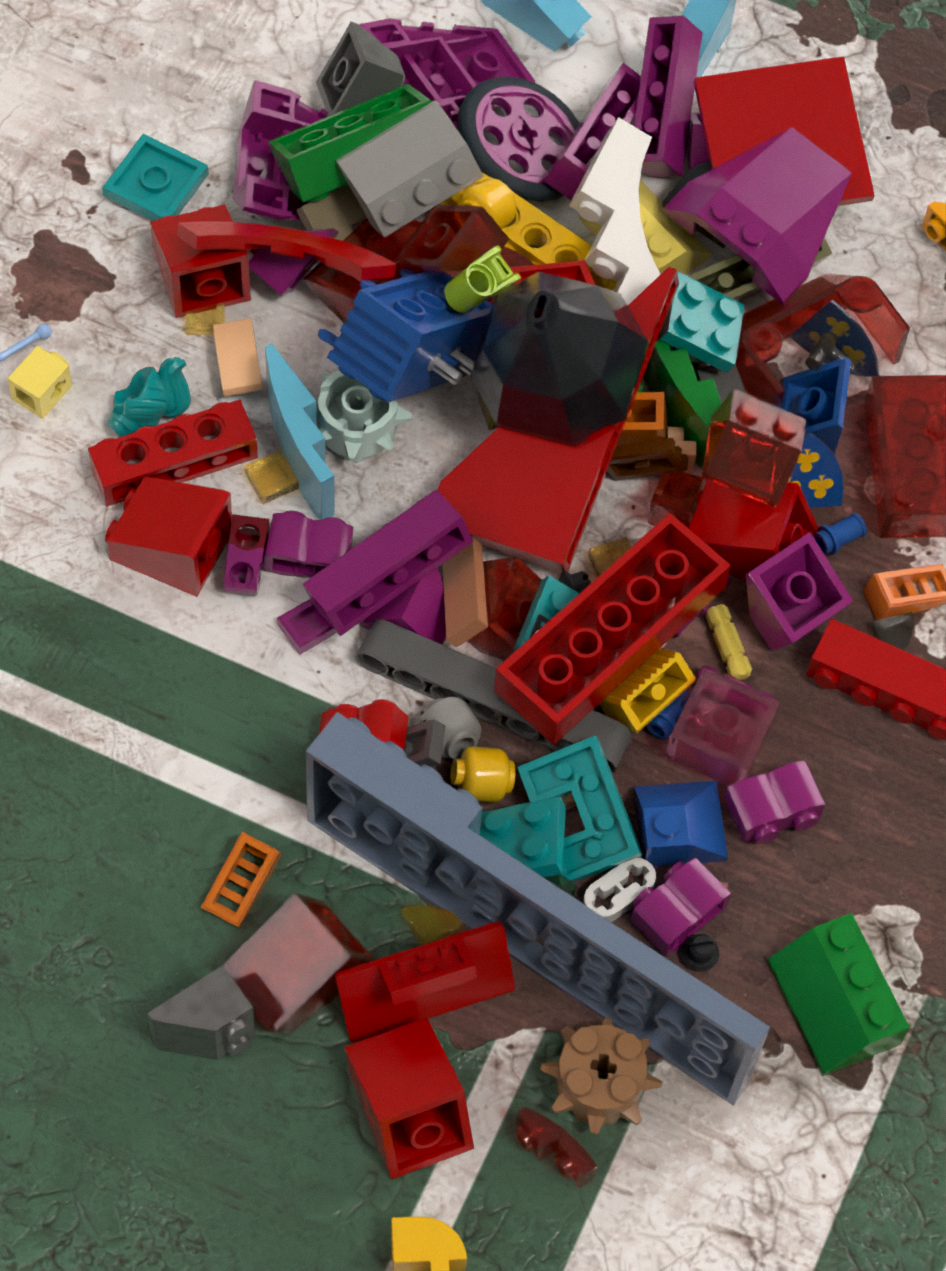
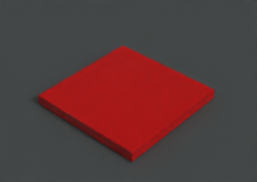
M844 56L695 77L693 84L711 170L792 127L852 172L838 206L873 201L875 193Z

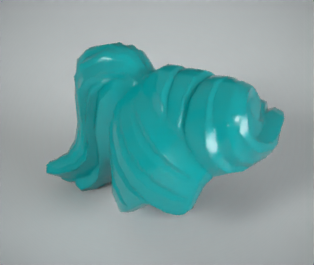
M179 357L168 358L161 363L158 372L154 367L140 369L135 373L126 389L118 390L114 393V405L108 418V425L119 437L132 434L145 426L154 427L158 425L162 416L174 418L182 415L189 408L191 403L189 385L182 372V369L187 365L185 360Z

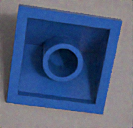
M845 357L783 378L774 441L776 446L789 449L790 446L806 434L811 433L826 444L835 456L843 428L851 360Z

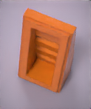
M936 564L873 574L864 588V595L876 621L894 620L946 604V569L944 565ZM927 580H932L937 592H932ZM915 583H916L917 588H918V590H919V592H920V595H918V593H917V591H916V589H915V587H914V584H915ZM898 588H901L904 597H901Z
M242 832L201 908L240 928L282 857L281 852ZM246 852L265 860L262 866L259 867L244 859L243 857ZM240 866L255 874L254 881L251 882L234 873L236 868ZM230 880L246 888L248 892L245 897L226 888L225 886ZM223 895L240 904L237 912L216 902L219 896Z

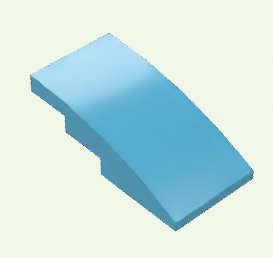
M271 343L265 347L267 394L273 426L283 457L300 492L317 518L323 520L335 515L334 474L326 465L325 437L317 428L316 400Z

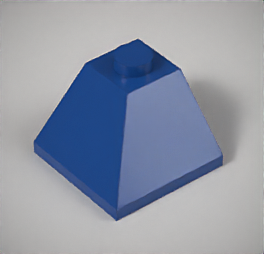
M717 780L633 787L640 847L643 854L642 859L647 860L653 867L675 865L680 861L686 864L694 858H697L701 863L727 861L728 855Z

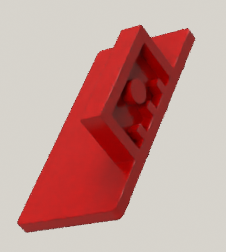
M501 921L337 972L334 975L348 1037L353 1043L426 1017L429 1019L515 990L505 928Z

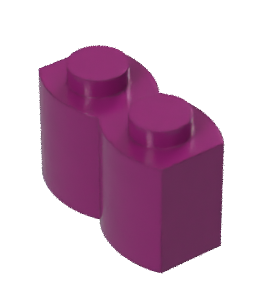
M293 510L285 511L284 513H273L264 557V569L285 576H306L311 578L351 549L354 527L335 517L312 520L303 513Z
M805 761L790 763L767 774L743 779L728 786L725 795V801L744 843L756 841L757 844H764L777 838L780 835L779 831L782 829L795 827L796 830L800 831L810 828L819 821L825 806Z
M697 858L692 859L686 864L682 861L676 863L665 874L663 879L666 882L655 890L651 887L646 888L632 903L635 908L633 909L631 922L665 957L680 948L689 937L693 936L698 930L719 915L728 906L731 893Z

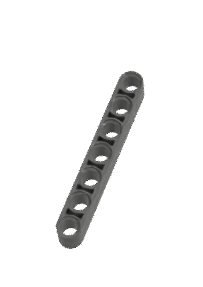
M374 620L355 655L357 662L361 666L375 674L435 700L446 697H459L467 702L476 718L553 752L596 735L599 738L612 773H615L633 737L631 730L624 724L592 710L561 740L553 745L494 692L495 667L386 620Z

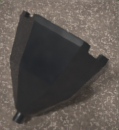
M539 271L502 291L493 302L470 378L497 427L576 447L587 441L588 436L609 424L614 426L626 419L649 343L621 293Z

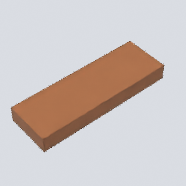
M473 536L474 542L442 564L446 639L455 647L462 645L488 628L482 544Z

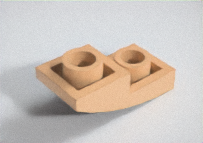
M252 318L213 325L224 396L243 395L251 391L262 390L261 369Z

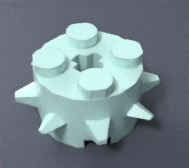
M339 370L331 375L322 374L321 392L319 398L315 400L318 429L325 437L326 446L338 455H342L347 461L360 462L364 458L382 452L385 448L392 450L394 448L392 440L395 437L397 425L412 421V413L398 406L397 400L386 402L375 398L369 392L367 386L357 379L343 375Z

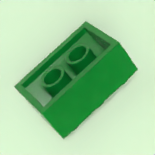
M852 913L812 928L768 958L767 962L823 1076L902 1044L910 1026Z

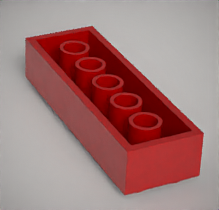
M669 513L496 668L494 692L555 745L725 589L731 565Z

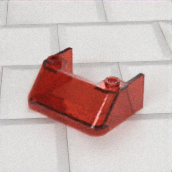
M824 274L801 285L783 305L772 299L743 314L735 365L746 394L769 426L777 423L785 390L765 363L779 355L783 340L793 336L791 334L832 299L843 309H849L857 315L893 365L900 362L910 327L874 280L857 275Z

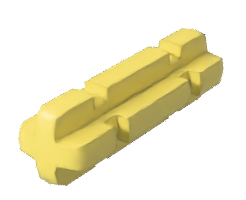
M724 604L710 607L707 610L706 620L710 629L714 630L712 635L722 660L728 665L726 667L727 673L739 681L744 680L751 675L752 667L748 657L743 655L745 650L734 623H730L732 617L728 607Z

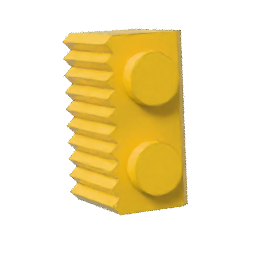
M660 648L599 705L607 717L619 721L627 726L631 732L637 734L696 681V678L679 652Z

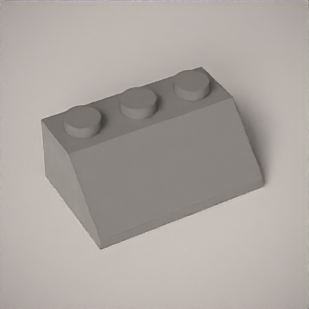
M436 100L336 160L370 225L383 237L388 236L484 177L467 143Z

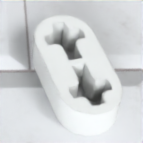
M635 858L618 865L586 889L583 904L608 921H615L634 907L632 905L633 901L643 890L648 887L653 889L656 880L654 867L642 858ZM630 872L635 876L644 875L643 886L635 882L627 888H623L628 882ZM615 893V896L611 899L609 910L604 906H600L597 909L594 907L595 896L598 895L603 900Z

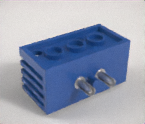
M441 268L418 274L409 269H401L400 275L403 278L378 285L370 280H361L359 285L363 289L359 290L353 302L355 306L347 314L348 320L340 329L342 332L340 337L325 329H320L318 332V337L334 347L329 352L327 358L339 366L338 369L343 375L357 379L367 386L369 392L379 400L392 402L448 382L455 385L462 377L470 376L492 304L485 301L467 313L454 310L448 304L444 292L445 286L453 277Z

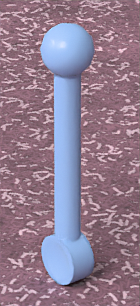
M47 324L39 325L35 333L1 352L0 362L38 339L49 338L52 333L50 326Z

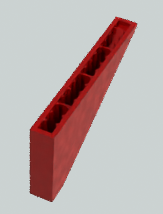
M668 267L628 305L646 336L649 345L625 420L614 426L609 424L588 436L587 441L576 447L498 427L441 480L437 489L438 492L462 516L471 537L473 536L483 547L560 573L562 571H569L679 285L677 269Z

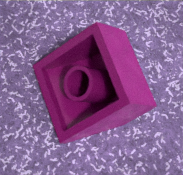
M810 532L745 574L750 618L771 651L794 643L854 602Z

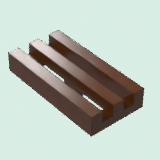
M673 438L617 445L607 472L615 481L681 472L687 470L689 458L686 454H682L680 446H675L676 441Z

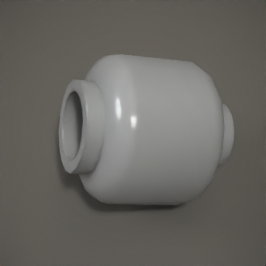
M446 697L436 699L429 704L421 717L420 723L434 719L445 725L442 758L460 759L461 754L467 747L478 745L482 728L466 701L459 697Z

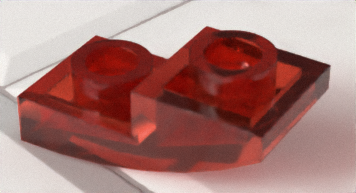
M527 1107L517 1112L515 1123L517 1128L514 1129V1133L526 1152L533 1150L540 1161L555 1152L554 1161L557 1168L567 1180L573 1178L579 1188L595 1178L596 1163L569 1133L552 1120Z

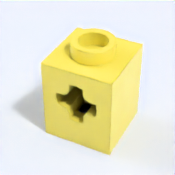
M37 345L8 377L11 399L43 419L72 387L68 362L56 352L49 353Z

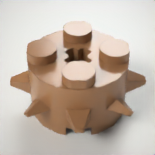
M605 1018L601 1025L581 1027L577 1031L567 1026L562 1029L561 1033L565 1045L560 1060L541 1064L542 1071L556 1078L558 1098L551 1108L554 1113L571 1110L577 1120L589 1124L592 1134H598L602 1125H612L620 1118H624L635 1125L642 1122L638 1108L642 1091L662 1086L661 1080L648 1074L645 1055L651 1044L648 1038L638 1039L634 1034L614 1027L611 1018ZM597 1071L605 1072L608 1075L607 1079L598 1078Z

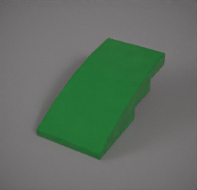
M659 335L643 376L648 391L664 392L667 405V426L684 427V441H696L695 463L708 476L729 477L737 446L714 379L697 381L687 349L671 351L669 344L661 341Z

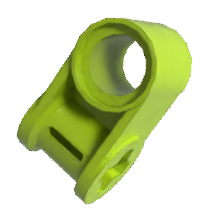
M499 245L476 259L445 286V298L454 310L461 313L470 312L489 298L493 299L498 296L502 291L508 289L521 279L519 273H513L500 255L502 249Z

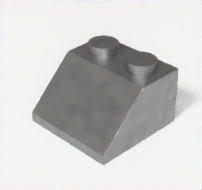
M224 965L147 1013L152 1043L158 1050L219 1060L227 1054L230 1057L240 1054L252 1043L251 1039L255 1037L253 1007Z

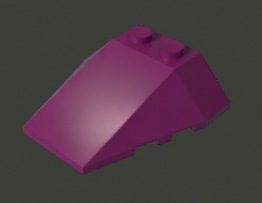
M384 19L359 24L398 56L405 74L404 85L408 83L430 99L431 102L436 100L458 132L460 106L466 94L477 84L491 78L506 76L522 78L535 83L532 75L496 28L454 25L452 30L436 29L432 22H422L420 27L401 25V19ZM491 104L493 111L500 108L499 105Z
M257 80L252 84L237 136L232 199L242 211L276 220H301L296 210L310 202H302L292 192L270 149L268 141L328 116L325 109L322 108L318 112L299 101L301 96L294 91Z
M791 127L688 182L663 208V213L692 235L702 226L755 268L753 283L783 305L808 279L815 258L822 246L826 232L852 172Z

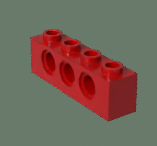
M241 399L230 403L220 402L208 410L192 415L182 414L170 422L154 427L145 426L132 434L116 439L107 438L94 446L88 447L91 470L106 507L124 502L129 491L132 488L137 489L144 476L183 483L258 458L257 437ZM209 435H213V436H216V437H217V438L212 439V440H206V439H204L205 436H209ZM171 447L179 448V450L175 452L165 451L166 449ZM135 459L141 461L140 463H137V464H128V463H127L128 461H130V460H135Z

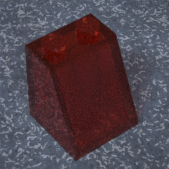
M294 893L223 965L245 997L258 1009L255 1012V1016L264 1027L272 1032L276 1030L292 1033L339 996L334 977L337 972L376 959L324 901Z

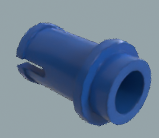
M852 513L849 517L830 526L824 524L818 527L813 537L824 555H834L839 552L840 547L866 536L867 528L862 517L857 513Z
M687 690L647 724V729L653 736L666 740L669 736H674L677 733V724L682 718L683 711L685 714L686 709L694 702L692 695H689L685 701L683 700L689 693Z

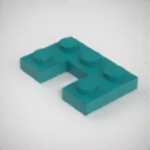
M596 735L517 767L530 802L558 796L562 798L569 794H572L585 830L564 838L562 874L557 875L562 886H568L643 855L601 743Z

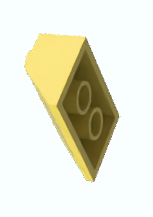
M640 180V219L648 249L659 273L661 274L668 267L677 269V272L679 271L686 275L710 259L712 253L694 235L663 213L662 201ZM580 216L581 222L597 237L602 225L597 222L588 221Z

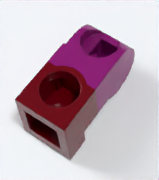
M232 514L224 576L225 592L258 595L270 532L269 519Z

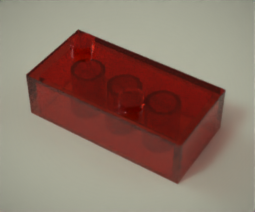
M946 375L872 376L864 401L880 538L946 537Z

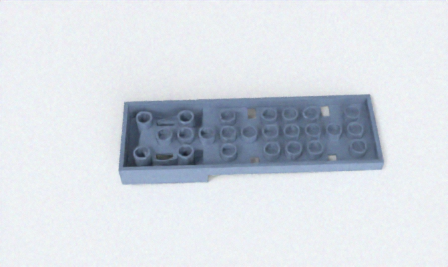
M338 712L334 715L306 750L307 821L469 930L501 921L505 928L511 958L601 1018H611L613 1026L634 1034L638 1039L648 1038L651 1042L648 1047L649 1050L731 1105H735L749 1084L770 1029L768 1025L479 836L482 807L471 793L464 789L455 790L443 782L441 775L427 765L420 767L408 759L406 753L395 743L390 741L384 743L373 736L369 728L356 718L347 719ZM537 937L544 940V946L535 941Z

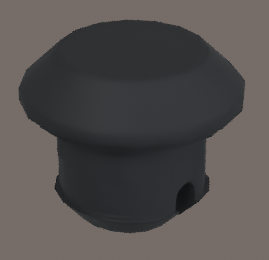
M562 571L558 579L559 582L578 593H581L592 583L588 579V574L583 571L574 574Z
M697 934L689 937L683 943L681 957L690 969L706 971L717 964L719 948L709 935Z

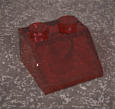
M437 205L430 210L392 262L396 264V269L442 272L464 270L495 246L499 245L503 249L510 238L483 206Z
M733 389L711 417L702 478L775 508L782 497L802 452L806 419Z
M516 556L483 561L488 628L467 641L479 652L504 661L516 651L514 649L542 580Z

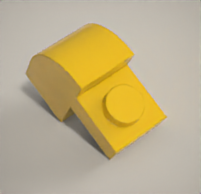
M397 1217L391 1219L393 1271H466L467 1254L464 1244L459 1235L449 1225L431 1217Z

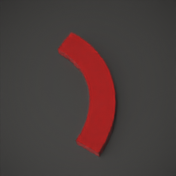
M240 222L178 223L177 236L196 250L271 248V253L304 259L306 255H312L326 266L348 274L359 281L384 280L395 277L396 264L357 245L323 235L278 226Z

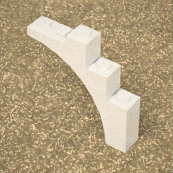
M618 117L604 136L569 207L578 211L582 218L602 225L585 261L599 276L616 281L617 283L613 291L621 293L626 304L629 305L660 273L646 243L640 219L639 205L642 163L652 137ZM689 354L690 360L692 362L701 363L703 365L707 364L706 362Z

